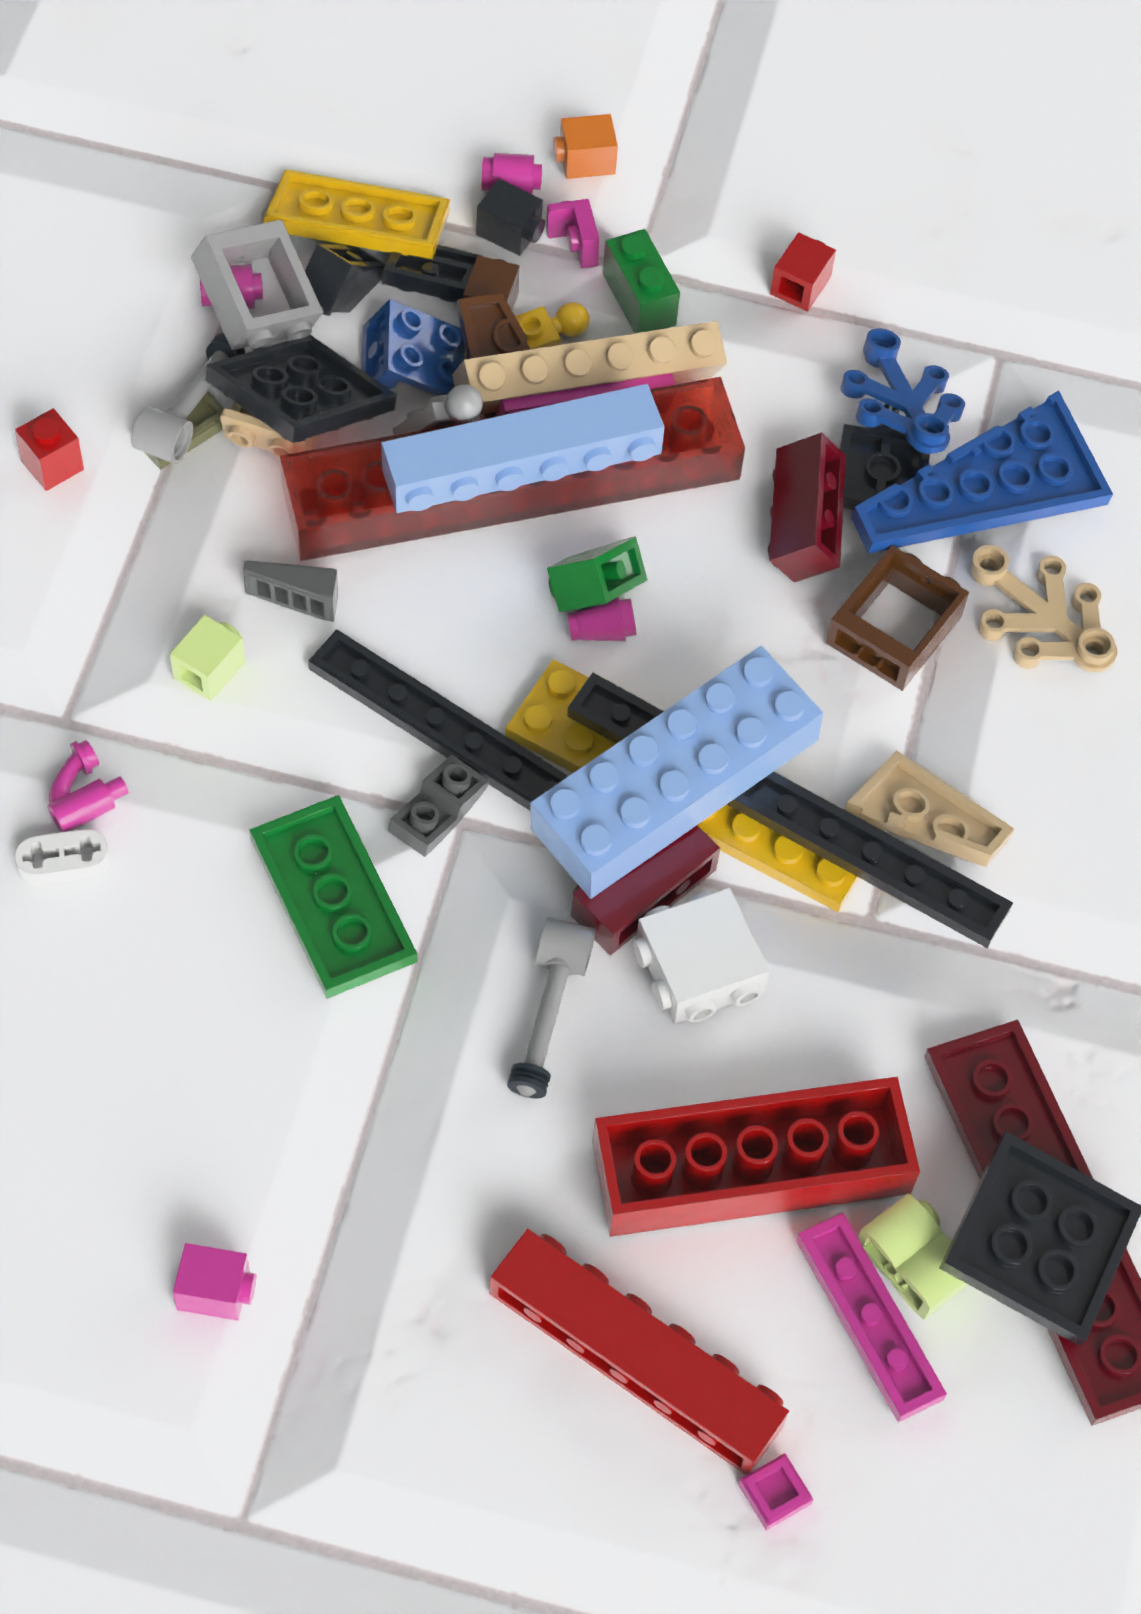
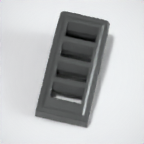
M244 561L243 573L246 594L318 619L335 621L338 601L336 569Z

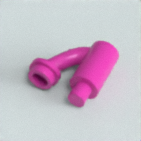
M87 740L80 743L77 741L70 743L72 754L57 773L50 788L47 808L60 833L72 831L115 808L114 800L129 793L121 776L105 784L99 778L70 793L72 784L81 770L87 776L93 773V768L99 766L96 753Z

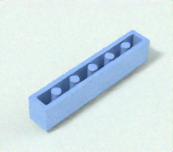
M643 384L381 442L382 471L396 513L410 510L422 511L432 505L455 500L466 501L477 495L499 490L511 491L521 485L543 480L555 481L566 475L583 471H600L610 465L632 460H647L652 456L661 454L664 424L648 384Z

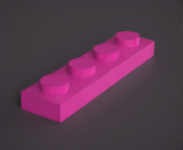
M840 1213L798 1233L796 1238L798 1246L897 1422L899 1423L943 1401L947 1395L945 1389L845 1214Z

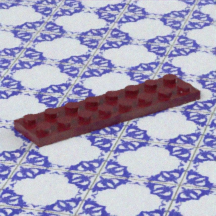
M1018 1019L927 1048L924 1058L979 1179H981L999 1138L1006 1131L1093 1179ZM1126 1248L1087 1340L1078 1346L1048 1329L1091 1426L1141 1409V1278Z

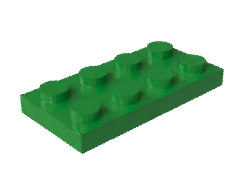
M339 795L249 829L251 842L326 999L418 962V953Z

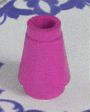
M617 597L606 604L586 607L576 612L568 613L572 641H626V637L637 635L631 598L620 600Z

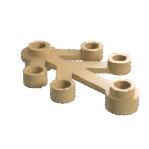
M983 545L974 552L970 572L975 581L983 586L995 585L1029 612L1004 613L998 609L985 611L981 616L978 626L979 633L983 638L996 641L1001 639L1005 632L1056 633L1065 640L1061 642H1040L1033 637L1020 639L1017 642L1013 658L1017 665L1026 669L1036 667L1041 660H1073L1080 668L1089 672H1103L1114 664L1118 650L1113 636L1101 628L1098 605L1102 594L1096 585L1091 583L1079 584L1073 593L1071 604L1077 612L1081 613V629L1068 619L1063 582L1066 564L1061 558L1052 555L1046 556L1039 563L1036 576L1038 581L1045 587V601L1007 571L1009 557L1002 548L995 545ZM987 567L992 569L993 571H987L983 568ZM1052 568L1058 574H1049L1045 569ZM1080 596H1089L1093 601L1086 602ZM987 622H996L1000 627L992 628L988 626ZM1029 649L1035 653V656H1027L1021 650ZM1087 650H1094L1099 655L1092 654Z

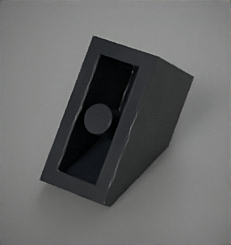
M317 244L307 264L305 273L322 308L323 315L331 316L332 312L350 313L382 280L383 269L386 263L359 247Z

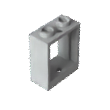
M282 220L205 235L191 255L193 264L231 350L249 347L250 350L254 351L265 348L276 340L287 338L288 341L305 338L311 334L312 327L323 314ZM268 257L291 310L252 318L229 265Z

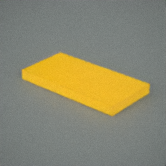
M286 169L264 215V223L282 220L289 235L388 253L393 251L405 256L413 255L433 259L450 212L451 199Z

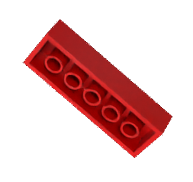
M898 1076L595 1118L592 1138L609 1237L911 1194L920 1173Z

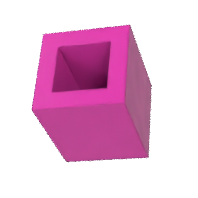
M185 1243L173 1289L176 1309L178 1311L239 1321L242 1304L251 1305L257 1280V1274L250 1272L247 1253Z

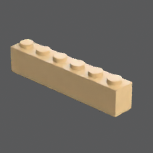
M718 321L465 359L452 376L455 387L467 384L475 387L480 392L483 406L479 415L497 412L502 400L670 373L673 375L675 384L712 378L727 364Z

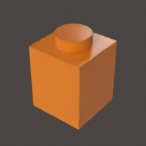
M611 114L561 118L560 136L553 137V150L555 161L563 163L566 179L616 174L618 143Z

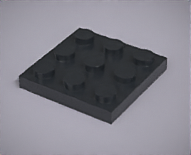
M310 334L305 338L285 341L207 364L205 380L291 443L302 442L307 438L329 431H336L341 427L363 420H370L375 416L395 410L397 394Z
M1006 1131L999 1138L939 1269L1080 1346L1087 1340L1140 1218L1141 1205Z

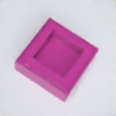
M785 1453L740 1478L738 1482L740 1489L766 1531L810 1506L814 1500Z

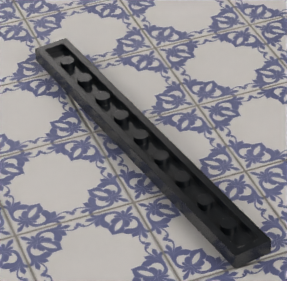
M592 672L568 706L567 717L617 744L664 711ZM772 772L726 804L987 949L1014 903L776 772Z

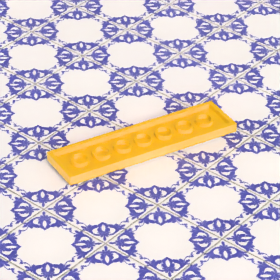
M554 659L505 728L506 737L572 773L616 744L567 717L568 706L589 677ZM728 805L723 806L698 824L720 847V851L836 912H839L859 877Z

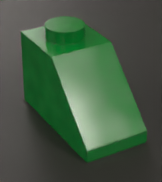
M636 536L569 556L547 567L549 590L556 600L559 612L606 604L648 580Z

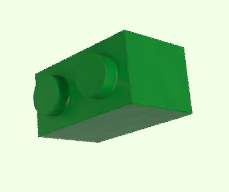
M646 229L605 240L602 274L633 332L640 333L676 326L680 291Z

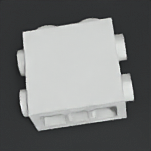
M731 888L718 892L713 890L700 892L687 903L672 908L660 906L650 910L643 918L639 919L637 937L632 940L633 951L640 967L648 966L654 979L651 987L655 1001L661 1010H668L674 1024L688 1019L690 1022L705 1020L712 1016L719 1008L733 1003L736 1006L750 1004L760 998L762 993L765 992L770 970Z

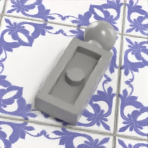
M462 384L454 387L448 395H440L428 399L426 407L407 413L408 419L392 428L394 439L462 425L475 419L480 414L483 406L480 392L471 385Z

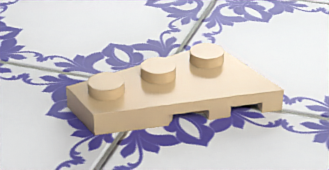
M897 750L853 795L844 809L875 827L983 867H987L1008 843L1015 828Z

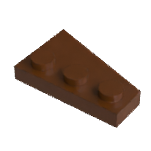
M502 293L458 299L456 309L467 359L530 350L527 343L528 338ZM496 412L479 415L480 420L494 418Z

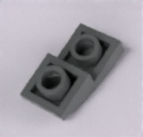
M451 755L422 781L420 793L390 819L388 831L423 857H426L469 812L488 787L489 780Z

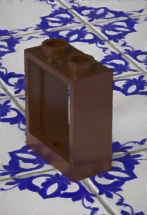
M891 545L831 618L826 644L903 691L961 619L969 591L962 588L953 578L942 576L924 565L915 555L905 553ZM888 584H891L941 615L914 650L861 618Z

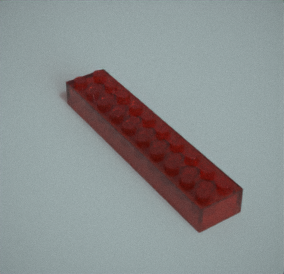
M720 376L650 389L664 424L662 451L659 455L652 456L644 461L632 460L610 465L600 471L588 470L570 474L555 481L543 480L521 485L511 491L499 490L481 494L466 501L455 500L432 505L422 511L410 510L396 513L382 471L381 442L475 421L280 455L282 489L300 561L740 480L745 445L722 378Z

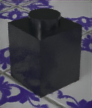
M498 179L477 206L476 235L521 256L530 242L536 243L544 231L545 220L542 219L543 199Z

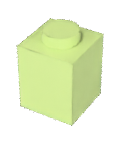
M204 615L170 653L173 678L209 701H212L245 663L243 637L232 625L226 622L218 623Z

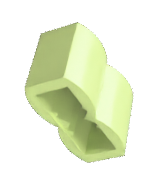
M908 1193L863 1227L858 1239L874 1266L891 1281L899 1295L912 1310L925 1320L966 1288L968 1284L939 1269L952 1240L941 1231L939 1227L940 1218L933 1207L924 1200H916Z

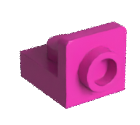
M589 199L549 204L546 212V232L548 238L567 236L570 252H577L581 269L598 266L599 235Z

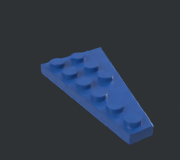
M1058 390L1049 395L1041 405L1034 409L1031 406L1021 411L1013 421L1004 426L997 425L948 453L943 461L934 466L929 464L918 470L915 477L903 484H894L855 506L850 518L867 553L870 554L888 550L891 545L899 548L1105 506L1109 504L1113 492Z

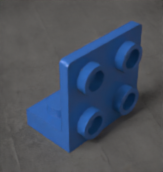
M389 299L362 326L361 370L388 389L395 388L398 382L401 381L440 396L448 395L455 387L452 374L464 360V341L461 328L392 299Z

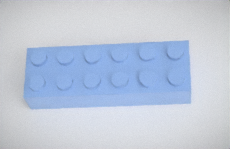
M761 645L530 802L531 830L586 895L592 899L818 741L823 712Z

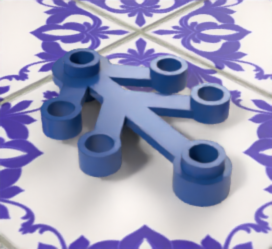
M883 328L870 330L867 333L863 346L865 360L869 365L881 369L890 388L870 379L859 370H848L844 373L840 390L845 396L859 399L866 394L872 397L862 399L859 402L855 415L857 422L870 428L877 427L881 423L905 434L908 443L920 453L932 454L944 451L950 442L948 424L961 419L965 408V401L956 394L946 393L941 395L934 414L925 413L923 407L933 394L944 392L949 379V373L940 366L929 365L924 368L920 382L912 389L896 361L901 345L898 335ZM881 402L904 412L906 417L885 408Z

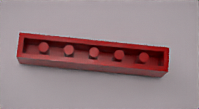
M527 1228L490 1276L489 1294L744 1475L753 1472L787 1420L790 1411L783 1406L782 1398L764 1385L758 1384L755 1387L739 1376V1369L724 1356L719 1354L710 1356L697 1347L694 1337L681 1326L674 1323L667 1326L654 1317L650 1306L638 1296L627 1293L624 1296L608 1285V1278L598 1268L588 1263L581 1266L566 1255V1249L556 1239L547 1234L538 1236Z

